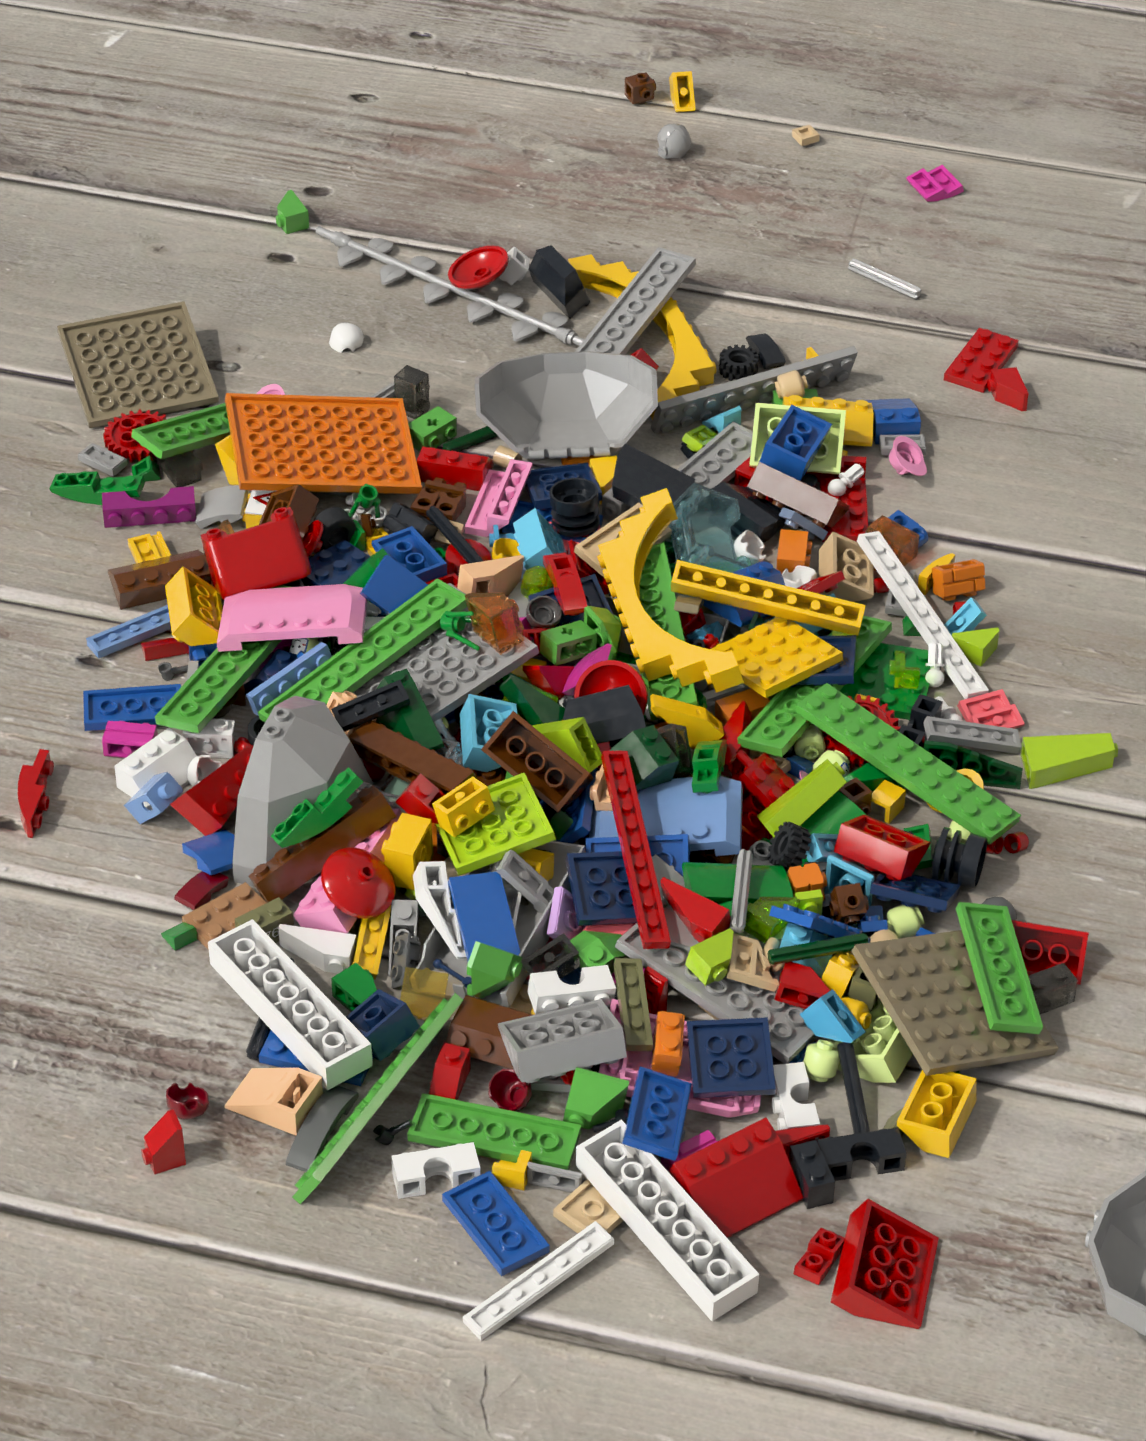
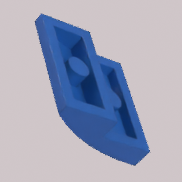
M224 829L182 843L183 853L197 859L198 869L209 875L233 868L235 835Z

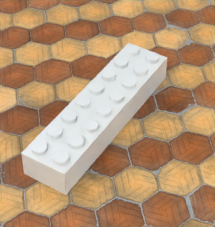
M253 919L208 942L210 964L301 1063L311 1073L322 1077V1085L327 1090L373 1066L371 1043Z
M622 1120L576 1146L577 1168L711 1321L716 1320L758 1293L759 1273L653 1154L622 1144L626 1127Z

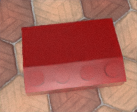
M767 1117L673 1163L669 1171L670 1175L727 1238L803 1199L781 1139Z
M870 1199L865 1200L850 1214L830 1303L854 1316L919 1329L922 1325L939 1237Z

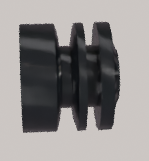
M583 478L563 479L551 487L549 492L550 506L552 508L551 522L552 527L558 534L567 537L586 536L593 533L599 527L598 488L595 483Z
M944 827L935 844L932 856V878L940 880L945 870L944 881L950 882L954 872L958 873V885L976 889L985 861L988 837L970 833L966 843H962V831L956 830L951 840L952 829Z

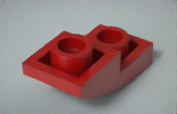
M820 1228L809 1241L807 1251L795 1265L793 1274L819 1285L840 1254L845 1238L832 1231Z

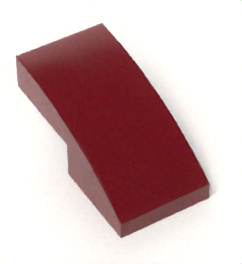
M201 871L176 893L174 900L195 910L210 902L213 893L227 887L229 877L221 873L209 875Z

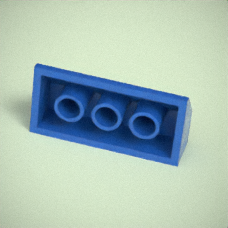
M765 561L733 572L734 574L785 586L781 572L773 568L771 563ZM705 600L703 604L706 608L739 627L750 624L753 615L759 613ZM759 613L762 619L770 616L767 614Z

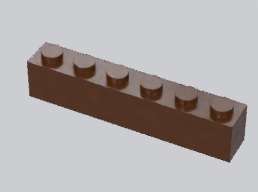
M372 720L362 724L348 736L359 758L409 784L421 773L446 795L471 777L476 778L475 773L470 768H465L454 760L439 755L435 750H429L417 741H412L401 733L394 732L386 728L385 725L378 724Z
M374 786L363 789L355 799L349 802L352 808L330 827L303 842L279 850L271 860L258 865L248 877L262 898L267 903L278 897L281 900L321 872L325 861L332 853L339 849L357 846L394 819L396 814L384 795Z

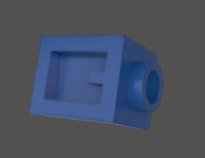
M881 905L869 906L867 913L860 920L861 922L857 924V928L863 930L862 933L888 929L887 920H883Z

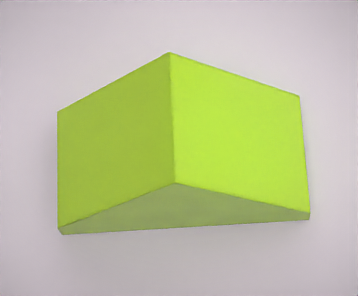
M999 628L952 633V637L969 662L981 667L998 647Z

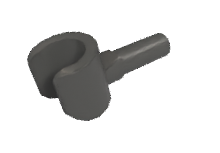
M163 662L158 665V669L162 678L170 681L174 678V674L188 671V665L172 668L169 662Z

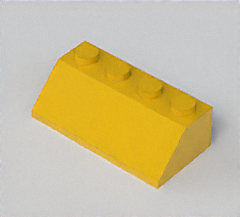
M783 396L782 405L846 410L843 445L872 447L874 415L872 403L864 400H857L856 402L846 401L841 398L826 400L821 397Z
M183 566L165 585L172 635L177 641L185 642L189 646L217 643L223 611L221 596L215 587Z

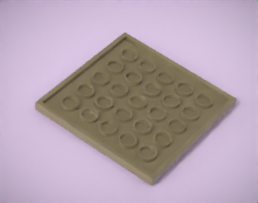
M185 301L57 326V332L89 428L108 425V422H114V417L121 418V413L129 415V411H133L136 414L141 409L142 413L150 410V414H154L157 411L159 414L219 402L218 393Z
M962 930L856 944L851 951L926 1076L1055 1055L1059 1049L1043 1022V1029L1040 1034L990 1030Z

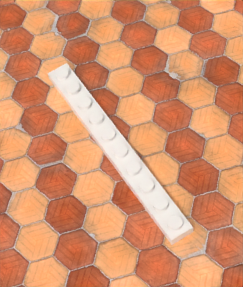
M876 531L859 534L858 544L927 645L929 646L930 643H941L943 645L942 664H945V666L942 667L964 699L988 693L989 689L881 533Z

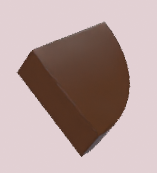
M370 513L361 514L362 528L366 532V537H372L377 528L376 521L371 519L372 514Z

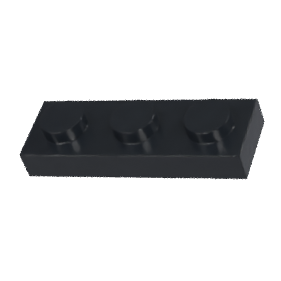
M397 680L331 710L343 731L346 732L411 703L401 680Z

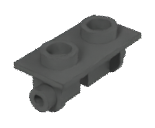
M411 933L397 936L393 944L394 964L390 973L392 980L391 988L393 989L404 986V989L413 990L410 977L417 966L410 965V961H419L421 942H419V937L411 936Z

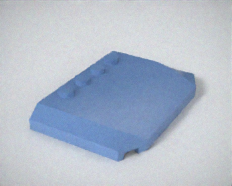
M720 776L718 791L693 793L691 785L693 777L674 778L672 781L637 791L647 836L688 834L690 851L715 849L716 856L739 854V851L742 850V782ZM593 800L589 838L618 837L613 811H596Z

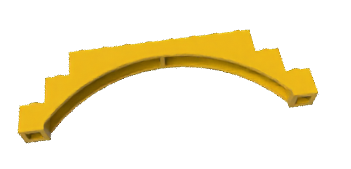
M592 254L568 259V262L576 270L584 288L596 290L616 298L621 295L639 272H631L623 261L600 265ZM670 297L653 319L667 336L675 357L669 375L657 389L658 402L700 390V386L713 384L714 374L717 372L715 362L710 360L707 349L702 347L700 338L694 334L692 325L686 321L684 312H681L678 308L677 301ZM655 410L650 415L652 420L655 414Z
M667 488L641 497L643 507L639 508L641 514L619 521L622 531L618 532L620 537L598 545L601 554L597 556L601 569H604L602 571L606 583L612 582L608 585L612 598L617 597L613 599L618 613L623 612L619 614V618L623 628L628 627L624 629L628 642H634L630 645L634 658H640L635 660L640 674L645 673L649 682L672 673L674 679L679 678L682 687L706 679L708 685L713 684L716 693L744 683L732 650L727 652L710 650L682 641L664 631L644 610L640 601V581L645 561L661 533L678 517Z

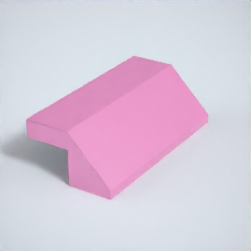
M511 459L506 472L489 469L465 524V534L488 537L489 533H493V525H498L499 530L509 524L533 463Z

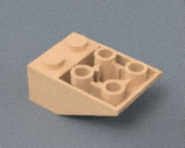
M519 555L460 565L457 588L494 614L503 608V602L521 581L524 556Z
M252 1068L225 1104V1108L296 1136L308 1113L323 1094L322 1077L300 1068Z

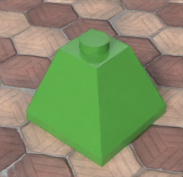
M576 1067L563 1121L580 1124L582 1128L589 1130L593 1128V1125L604 1123L614 1118L615 1112L624 1107L629 1081Z

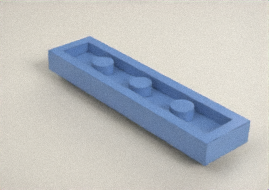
M168 605L86 638L87 646L99 659L171 629Z
M323 642L319 643L246 694L253 713L258 715L259 710L331 658L328 645Z

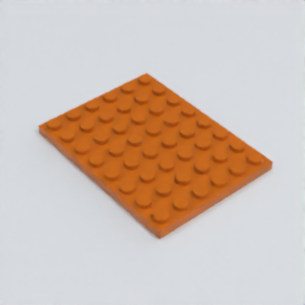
M226 393L225 404L240 490L279 491L297 484L311 492L359 493L360 488L364 484L372 485L377 489L378 493L419 494L422 490L403 398Z

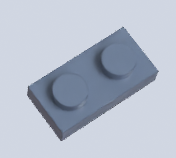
M783 507L779 514L780 517L786 520L785 524L795 530L800 528L803 531H808V538L814 540L815 537L824 540L828 533L795 511Z

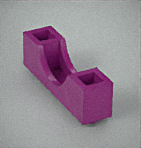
M194 486L170 488L165 496L153 501L133 499L125 491L102 493L104 528L196 521Z

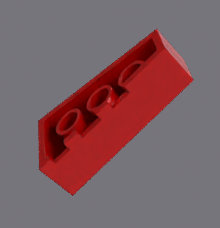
M248 745L170 805L203 835L206 836L216 832L225 824L237 806L238 794L253 748Z

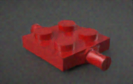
M743 749L735 755L745 766L743 773L738 779L765 808L795 785L793 780L780 769L774 759L770 758L765 752L753 760Z

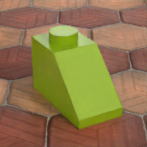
M731 928L690 948L685 965L705 986L714 981H721L728 973L727 969L731 960L734 933Z

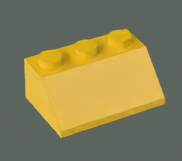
M922 1070L897 1120V1126L922 1151L950 1158L977 1101V1078L954 1072L926 1076Z

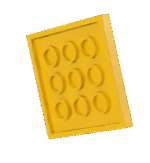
M775 617L710 649L722 652L732 650L744 684L765 698L843 661V652L794 621Z

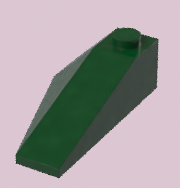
M407 668L383 677L376 689L401 680L411 704L378 717L376 723H381L386 728L399 732L412 741H417L429 750H437L444 747L438 730Z
M924 741L925 750L954 770L971 769L977 772L982 778L984 786L1020 789L1023 768L952 743Z

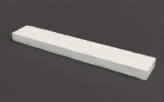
M593 1222L464 1315L463 1323L482 1341L613 1246L614 1238L599 1223Z

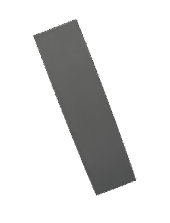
M340 1086L326 1090L316 1101L301 1125L287 1156L286 1165L306 1172L316 1157L323 1151V1145L341 1116L349 1113L359 1097V1093Z

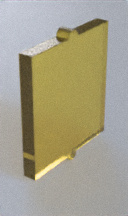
M405 967L400 1000L407 1004L412 1014L417 1016L418 1019L427 1018L442 999L445 998L449 974L430 971L429 968L422 970Z

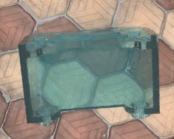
M693 483L673 503L678 519L672 521L669 526L672 529L671 537L676 562L680 560L730 573L751 566L750 559L744 555L736 559L730 527L740 518L738 499Z

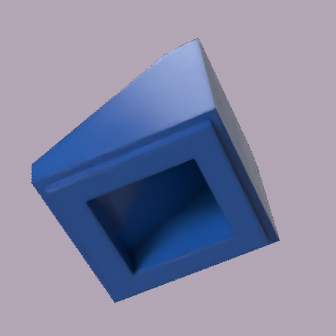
M792 756L786 759L790 761L791 765L788 773L800 780V771L808 774L813 771L814 763L806 758Z

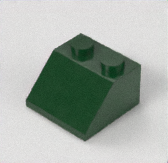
M654 725L632 731L609 750L628 751L637 791L672 781L679 763V759Z

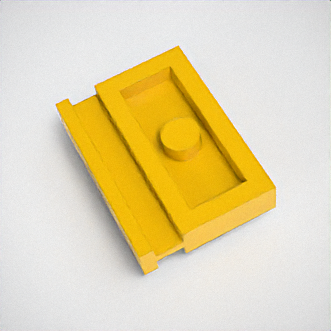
M157 531V534L152 536L149 533L128 538V546L136 563L171 556L160 531Z

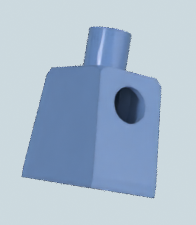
M170 773L156 774L124 806L138 823L142 824L162 813L183 792V789ZM143 802H148L150 805L146 808Z

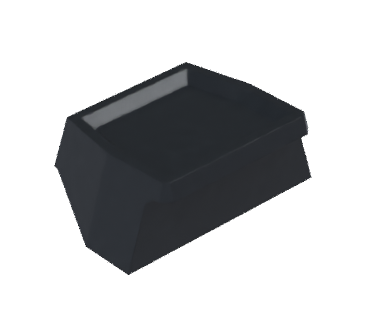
M552 245L536 250L528 269L533 282L571 319L583 305L588 306L590 303L576 270Z
M624 444L617 455L612 493L613 498L633 507L637 503L642 504L641 497L667 488L673 505H675L689 491L696 479Z
M722 482L708 490L712 513L709 516L710 523L734 540L744 531L749 530L765 543L785 525L786 520L779 516L781 509L767 499L763 500L752 494L754 490L749 487Z
M629 685L567 700L563 720L584 717L596 743L609 742L611 748L632 731L646 727L642 709Z

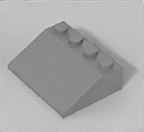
M602 999L498 1023V1029L512 1066L521 1082L533 1083L539 1081L542 1077L565 1075L567 1071L575 1070L576 1067L588 1070L593 1065L601 1063L613 1064L618 1062L619 1059L627 1057L623 1027Z

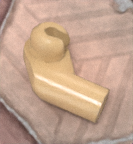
M769 938L763 947V955L768 959V951L779 948L780 942L776 938ZM769 963L773 972L780 971L784 966V963L776 965Z

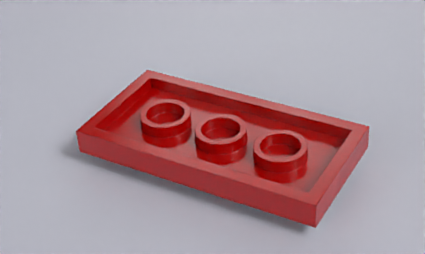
M978 328L945 371L944 381L984 393L987 389V380L990 379L991 370L1003 368L1018 348L1019 340L988 329Z
M820 477V491L831 495L828 492V484L832 480L840 478ZM858 478L853 483L852 488L846 486V491L842 496H833L850 507L833 528L825 525L823 529L828 533L822 542H825L832 532L857 542L859 534L869 533L866 478Z

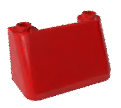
M290 507L276 509L270 516V522L227 535L225 531L213 528L200 535L213 585L223 600L226 597L248 590L270 589L311 574L310 562L294 513Z

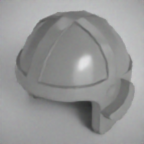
M667 124L662 127L657 136L659 143L658 154L664 159L682 158L685 156L692 143L690 134L685 126Z

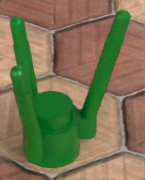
M446 611L440 619V626L442 630L446 631L447 637L455 638L477 651L480 650L478 645L457 634V632L462 631L466 623L504 624L503 620L468 617L474 616L473 611Z

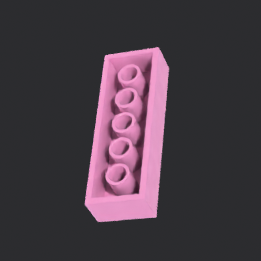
M392 809L396 817L354 848L371 852L384 862V855L381 853L384 840L389 839L393 823L397 822L403 813L401 809ZM321 874L311 885V889L305 898L300 901L299 907L293 914L301 927L348 933L357 920V917L342 912L329 900L322 886Z

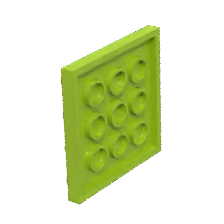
M525 772L487 786L495 810L463 833L453 837L442 829L439 824H435L458 876L502 860L505 853L510 850L520 854L556 840L553 829Z

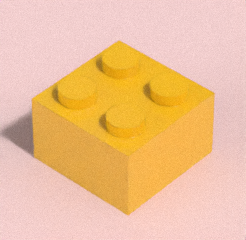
M402 813L398 821L393 823L391 835L388 840H384L381 853L384 855L385 865L393 876L395 886L415 891L413 874L419 862H430L434 855L431 819Z

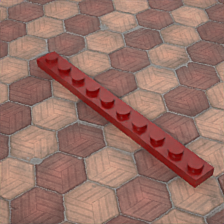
M603 751L601 760L643 949H669L671 940L628 751Z

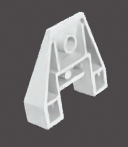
M502 860L494 863L489 872H495ZM445 861L419 862L413 874L416 900L456 959H467L448 886ZM502 877L515 928L522 894Z

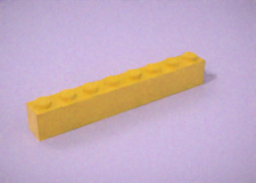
M680 560L676 562L671 581L672 592L856 636L859 635L866 606Z

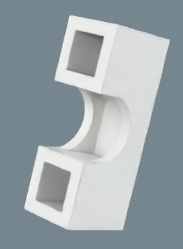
M608 965L582 968L580 982L576 985L562 982L558 977L557 971L530 973L528 995L535 1015L602 999L607 1007H610L611 1000L614 999L616 991Z
M804 1062L773 1065L776 1092L772 1098V1107L774 1114L779 1115L777 1119L778 1130L820 1125L815 1103H798V1101L808 1100L809 1079Z
M474 1142L392 1155V1174L398 1199L425 1195V1181L434 1175L447 1177L451 1181L453 1188L479 1176L480 1165Z

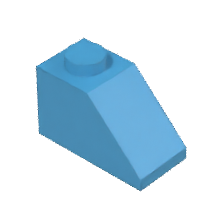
M833 989L800 1013L806 1026L819 1037L851 1043L865 1033V1030Z

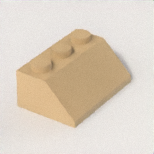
M832 532L819 549V577L842 571L845 580L837 583V589L828 593L824 591L821 594L828 595L834 593L836 598L851 602L872 598L874 595L873 564L858 542Z

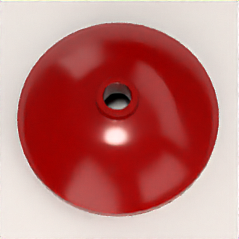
M491 245L473 249L454 261L449 268L448 278L453 286L461 289L485 287L504 273L509 263V256L506 250L499 246Z
M605 660L593 664L583 672L577 682L574 698L629 685L644 715L648 702V692L642 676L635 668L622 661Z
M354 847L339 849L332 853L323 865L321 872L323 889L329 900L342 912L353 917L368 919L383 914L392 904V900L395 897L393 876L385 863L371 852Z

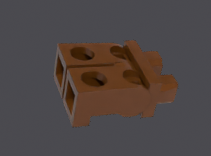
M438 477L433 481L427 480L425 487L422 488L410 508L432 522L426 515V511L429 510L430 506H435L439 508L448 520L456 522L466 507V484L457 482L454 485L446 484L444 479Z

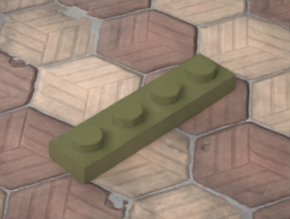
M615 958L614 972L626 1051H652L653 1039L642 959Z

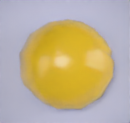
M510 538L495 540L492 547V560L521 555L517 549L519 543Z

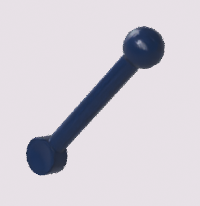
M436 959L433 962V966L436 969H442L460 980L465 988L472 984L471 977L461 976L444 965L441 959Z

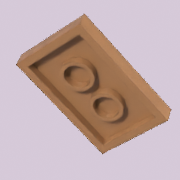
M245 882L182 916V922L193 925L196 928L197 939L209 950V941L235 928V918L267 902Z

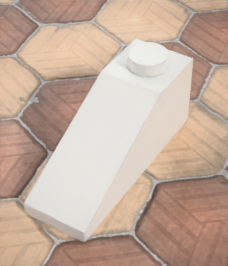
M284 924L279 925L280 946L322 971L338 974L352 965L357 943L355 934Z

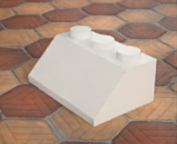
M167 728L115 765L117 788L133 797L154 775L164 772L170 773L183 788L189 784L187 779L188 766L197 755L186 738ZM143 802L145 807L150 805L148 802Z

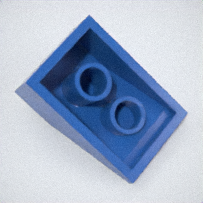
M910 398L866 400L868 403H872L873 438L875 445L879 444L880 435H920L921 419L919 411Z
M791 405L767 440L759 462L801 481L832 424Z
M413 526L372 541L375 552L383 548L390 557L424 582L447 575V563Z

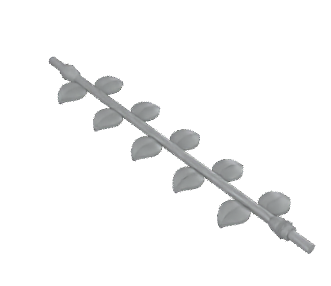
M320 226L316 228V234L330 239L335 246L341 247L337 252L339 266L342 267L358 261L365 254L388 264L380 269L382 285L405 277L407 272L430 282L423 288L424 300L427 304L446 297L450 291L475 301L467 306L469 322H475L488 317L494 310L519 320L512 324V336L515 342L536 334L538 329L555 335L557 339L566 345L576 344L580 346L585 340L579 337L574 330L563 328L568 323V316L561 313L547 312L543 315L541 321L516 310L523 304V297L516 294L503 293L499 295L497 302L473 292L474 289L455 287L450 281L429 273L436 267V260L429 257L416 256L412 258L410 265L386 255L393 249V242L386 239L373 238L368 242L367 247L353 241L351 237L341 231L332 232Z

